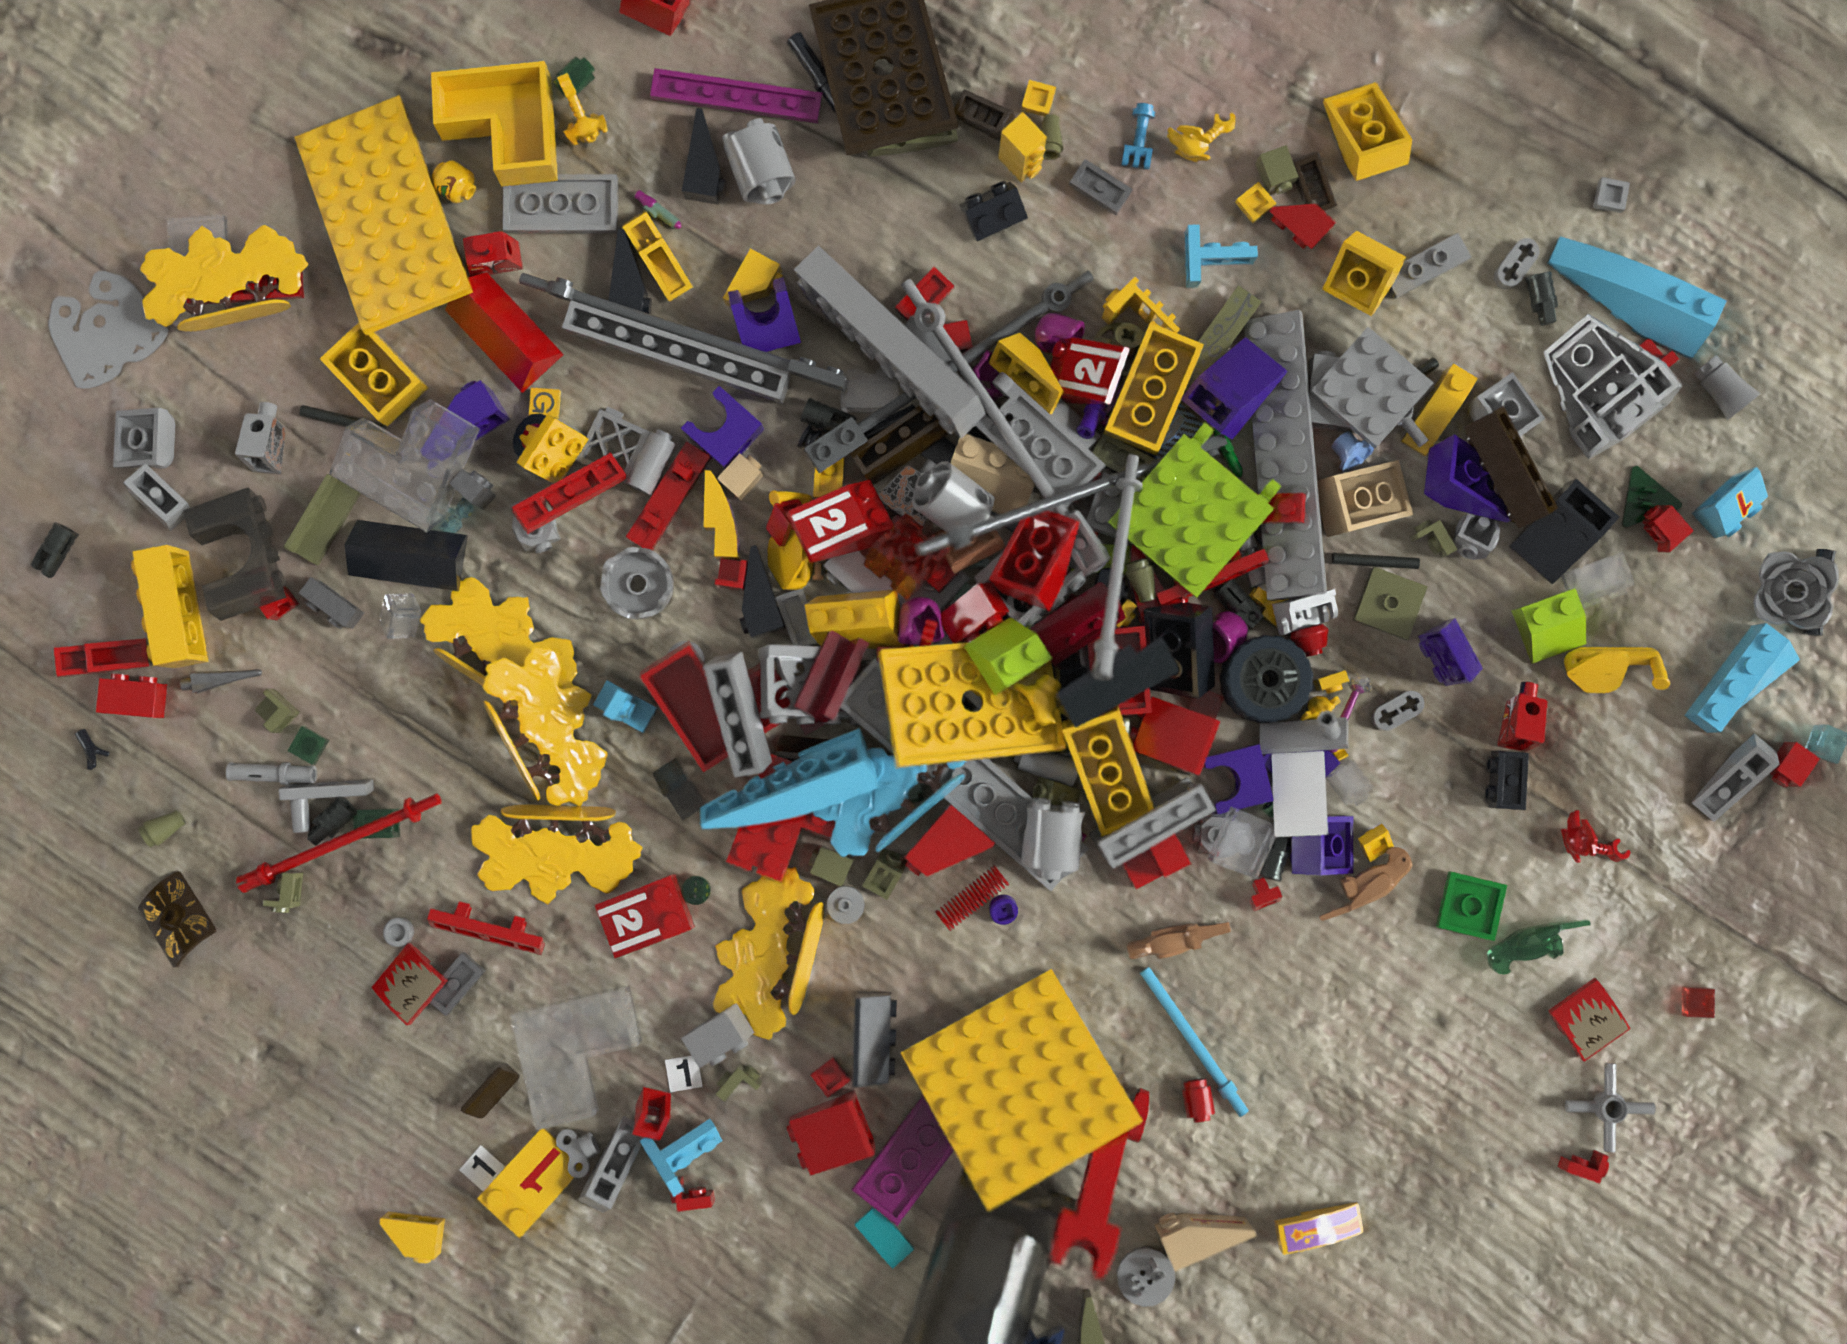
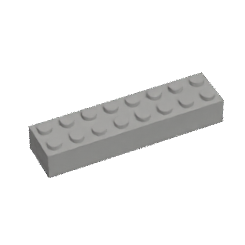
M819 245L794 269L799 278L796 283L804 291L803 295L814 306L818 304L823 309L822 313L831 323L837 322L842 327L841 331L850 341L854 342L857 340L862 346L860 349L870 360L876 358L881 364L880 368L889 378L892 379L895 376L900 382L899 386L908 396L912 397L915 395L920 401L919 405L928 415L932 416L935 414L940 420L939 424L948 434L951 435L955 432L962 439L986 415L978 394Z

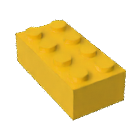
M1150 322L1103 434L1156 456L1204 344Z
M170 545L132 551L134 560L131 561V568L138 580L139 588L136 590L138 602L143 608L144 616L141 622L144 632L148 635L147 655L153 666L180 668L209 662L189 551Z
M1118 705L1077 728L1068 719L1062 721L1064 736L1101 836L1111 834L1155 809Z

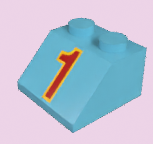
M1755 467L1731 476L1691 514L1714 538L1725 535L1727 537L1732 536L1742 527L1740 522L1745 517L1751 518L1763 508L1761 503L1768 497L1761 471Z

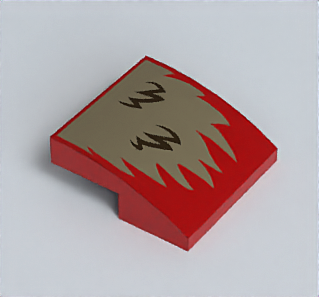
M411 943L404 947L371 987L383 1003L407 1026L415 1021L448 981L429 964L431 961Z
M1593 978L1548 1010L1560 1032L1567 1037L1577 1056L1584 1062L1631 1029L1612 998L1596 978Z

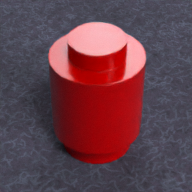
M1206 1078L1184 1081L1182 1095L1187 1118H1193L1194 1123L1211 1120L1210 1115L1215 1114L1211 1086L1207 1085Z

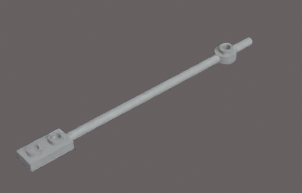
M911 279L906 280L901 286L917 308L914 316L916 326L923 332L934 333L967 384L978 394L983 408L1043 497L1048 498L1056 495L944 329L945 312L943 308L936 303H927ZM931 313L935 315L934 322L930 319ZM1064 505L1052 508L1055 513L1079 521L1071 556L1085 576L1090 575L1112 559L1079 510L1069 514Z

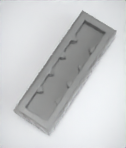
M1456 233L1404 261L1395 282L1389 289L1394 299L1470 260L1472 257L1460 235Z

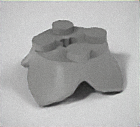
M1788 552L1769 553L1763 560L1759 570L1761 587L1756 592L1753 600L1756 616L1770 624L1780 625L1788 623L1806 630L1825 626L1833 612L1831 595L1837 588L1839 581L1837 564L1823 557L1799 559L1794 554ZM1791 585L1795 588L1801 586L1804 590L1800 593L1802 597L1799 599L1795 596L1790 598L1787 595L1790 592L1788 587Z

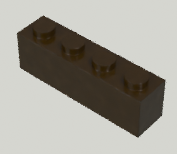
M918 406L849 454L866 480H871L874 485L947 436L948 433L939 424L940 420L935 414L930 416L921 406Z
M1504 406L1464 427L1467 441L1472 447L1476 448L1480 456L1479 462L1481 467L1492 478L1495 493L1503 499L1507 507V515L1511 522L1516 523L1518 529L1551 514L1558 508Z

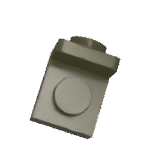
M1430 520L1421 523L1414 528L1416 533L1410 536L1413 542L1427 534L1429 537L1427 543L1434 554H1439L1441 558L1458 550L1440 520L1431 523Z
M882 849L862 886L887 900L903 874L907 860L903 859L895 851Z
M283 872L282 877L279 878L277 883V893L280 894V898L264 899L262 906L272 907V912L289 913L290 908L299 907L303 872Z

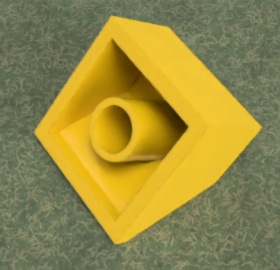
M1355 231L1343 242L1322 290L1372 316L1395 282L1406 256Z

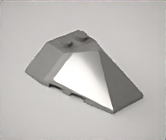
M1587 314L1543 352L1554 386H1557L1562 400L1560 402L1562 410L1566 412L1570 424L1569 431L1571 437L1588 459L1621 442L1666 407L1682 387L1680 381L1665 362L1590 314Z

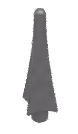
M257 669L240 672L189 673L190 678L180 680V687L182 691L192 690V693L196 692L198 694L231 682L260 676L262 671Z

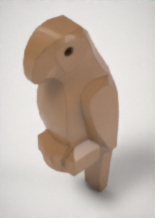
M1392 847L1386 851V854H1389L1386 864L1367 868L1356 877L1350 875L1343 876L1340 879V884L1345 896L1351 901L1346 905L1319 915V919L1324 921L1345 914L1386 896L1412 868L1413 865L1409 854L1402 848Z
M1225 922L1199 926L1194 923L1155 929L1151 932L1150 936L1128 943L1129 958L1136 959L1148 955H1156L1158 959H1163L1181 954L1190 949L1202 948L1203 940L1231 932L1230 924Z

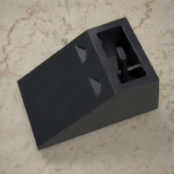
M1577 479L1565 483L1553 496L1558 507L1555 511L1528 524L1509 546L1551 584H1554L1596 544L1620 518Z

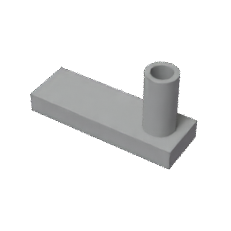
M1323 711L1316 720L1260 723V747L1262 754L1349 749L1348 720L1346 717L1336 718L1331 711Z
M373 779L289 784L279 789L280 800H290L293 832H307L311 830L308 799L364 796L374 791Z

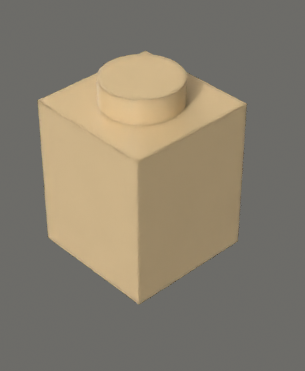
M739 453L717 480L742 501L763 477L762 472L759 470L762 465L752 456L748 455L745 458Z

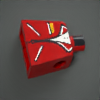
M498 231L463 238L469 277L485 272L493 275L523 269L519 242L505 232Z
M1521 682L1519 694L1507 701L1497 747L1526 753L1544 743L1548 702L1546 699L1537 697L1538 684Z

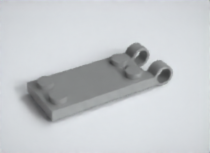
M1001 372L992 381L995 388L1005 397L1009 398L999 409L1004 418L1008 414L1013 416V420L1008 422V424L1056 494L1090 483L1105 468V464L1004 372ZM985 415L974 427L980 430L1027 473L992 419ZM1072 502L1064 504V507L1067 508Z

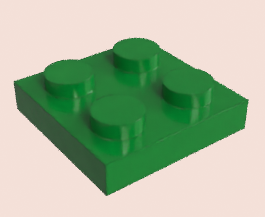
M1448 871L1436 927L1495 941L1508 885Z

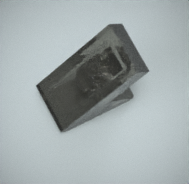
M677 757L652 773L662 795L669 799L682 821L698 812L700 807L707 804Z

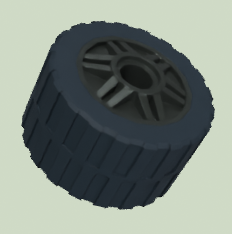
M1263 635L1245 641L1222 664L1219 681L1221 682L1220 690L1225 698L1224 701L1232 708L1235 714L1242 716L1243 719L1248 721L1270 723L1288 719L1291 715L1301 710V707L1308 701L1310 692H1312L1313 671L1310 667L1311 663L1301 648L1297 647L1291 640L1283 639L1280 636ZM1263 673L1269 675V686H1265L1262 682Z

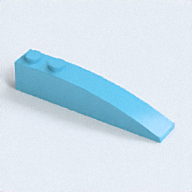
M1561 236L1558 238L1548 260V264L1575 286L1579 285L1589 293V297L1606 306L1612 311L1611 314L1618 320L1622 319L1630 325L1632 331L1645 339H1651L1654 343L1689 359L1694 357L1715 328L1727 302L1725 299L1648 265Z
M856 729L798 753L800 758L788 765H785L783 761L774 766L776 772L763 779L756 776L748 781L743 790L737 792V790L732 789L700 807L701 827L703 829L739 827L788 819L824 809L831 805L841 804L847 799L867 794L871 790L878 788L876 771L861 729Z

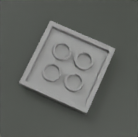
M1367 327L1309 393L1375 449L1433 385V382L1372 329Z

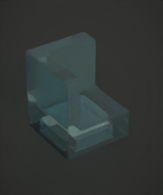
M1828 724L1814 725L1805 748L1819 758L1837 764L1847 744V733Z

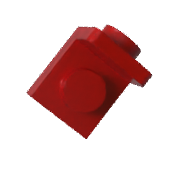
M1593 1150L1590 1161L1573 1154L1571 1159L1561 1156L1557 1167L1573 1175L1600 1184L1601 1179L1606 1176L1609 1169L1608 1155Z
M683 1176L677 1177L683 1191L674 1197L670 1192L671 1203H676L677 1212L712 1208L715 1202L714 1190H706V1187H694L688 1190L689 1193H685Z

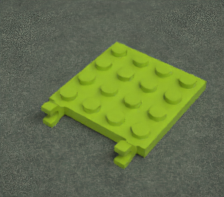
M1206 423L1199 428L1192 439L1184 434L1142 482V489L1134 492L1127 538L1130 543L1195 598L1202 593L1273 511L1274 508L1268 502L1281 487L1274 479H1271L1261 493L1257 495L1204 451L1201 446L1210 438L1214 431ZM1120 509L1108 521V524L1116 531Z

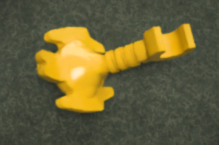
M568 73L557 77L565 97L569 101V106L572 107L571 110L574 112L573 115L577 121L575 125L573 122L569 123L568 129L564 133L573 145H577L578 140L583 143H593L599 136V131L607 132V123L604 115L598 116L593 113L590 114V117H586Z
M1230 113L1229 120L1222 121L1219 118V114H1215L1213 126L1205 133L1202 128L1195 126L1179 125L1177 130L1183 134H1179L1169 127L1167 137L1178 148L1175 154L1193 162H1198L1199 160L1208 161L1210 156L1204 154L1209 149L1208 144L1221 133L1231 132L1235 127L1236 117L1234 113Z
M1325 696L1312 697L1307 703L1308 710L1300 718V721L1316 720L1323 711L1332 712L1334 707L1341 702L1339 697L1336 696L1331 700ZM1338 749V751L1333 753L1339 761L1348 757L1345 749Z

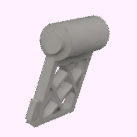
M607 407L606 411L599 409L586 436L589 440L576 458V461L586 466L591 464L592 461L586 459L590 448L600 445L603 456L608 453L604 443L619 438L623 451L612 455L615 459L625 456L627 462L624 470L626 480L623 483L645 494L652 495L676 445L671 441L673 436L657 429L656 433L649 432L622 419L623 413ZM604 419L612 421L616 432L602 437L600 427ZM619 425L625 427L626 429L620 430ZM633 431L640 434L641 437L637 445L627 449L623 435Z
M1071 752L1017 755L1014 758V762L1019 763L1017 769L1070 787L1073 786L1078 773Z

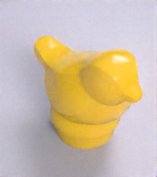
M1043 674L1040 679L1035 681V685L1014 684L1013 689L1023 693L1034 711L1037 723L1044 726L1056 723L1053 718L1057 705L1055 699L1056 694L1062 689L1058 681L1049 675Z

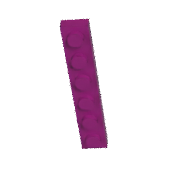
M654 68L650 97L653 100L816 124L819 123L823 97L821 92Z

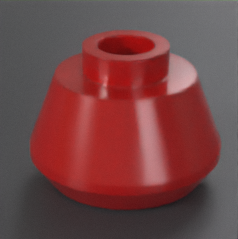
M1315 624L1293 631L1290 635V640L1305 652L1306 657L1323 653L1322 648L1327 646L1329 629L1324 624Z

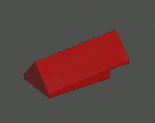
M487 272L468 277L473 293L448 302L445 311L523 393L564 354Z

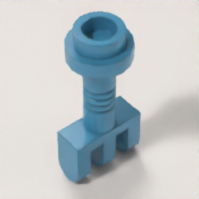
M1137 103L1136 108L1133 109L1132 115L1137 117L1133 146L1124 145L1122 166L1128 165L1129 155L1134 156L1132 167L1138 168L1140 157H1145L1143 169H1150L1153 149L1145 148L1144 145L1148 120L1155 118L1154 106L1151 104Z

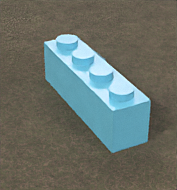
M1767 623L1752 625L1684 716L1707 733L1721 732L1739 708L1800 660L1790 640Z

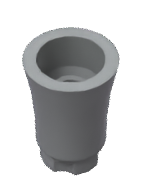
M1717 355L1694 373L1702 381L1700 384L1711 395L1727 420L1761 394L1743 380L1726 362L1723 364V361Z

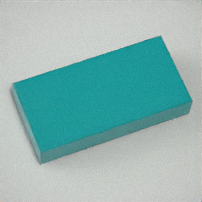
M874 1207L868 1210L854 1224L892 1269L914 1250V1246L895 1224Z

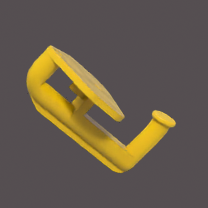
M772 490L769 493V500L773 506L775 503L799 499L802 504L813 500L806 493ZM790 531L786 545L781 547L778 546L772 536L770 537L767 564L780 587L784 590H800L804 588L811 578L813 563H810L795 531Z
M1580 647L1567 653L1564 658L1567 676L1586 693H1610L1617 690L1623 682L1629 665H1650L1654 676L1652 686L1658 690H1665L1670 686L1662 657L1653 648Z

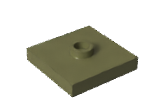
M1372 567L1353 621L1395 637L1409 640L1428 586L1380 568Z

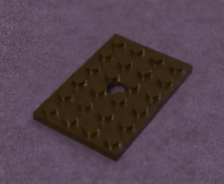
M824 0L809 4L847 156L958 129V121L924 0ZM880 59H886L888 63L894 65V68L890 74L879 76L872 71L875 62Z

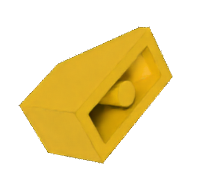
M750 248L723 296L725 304L731 307L728 292L738 290L741 293L743 303L769 296L772 289H774L773 280L784 277L781 274V265Z
M389 1211L380 1218L379 1224L404 1257L413 1258V1261L417 1263H429L441 1253L445 1218Z

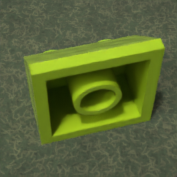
M1576 588L1511 610L1531 664L1586 644V615Z
M1012 617L963 646L994 695L999 694L1052 659L1037 634Z

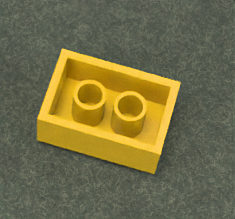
M359 322L320 358L365 408L387 427L429 388L376 332L365 335Z

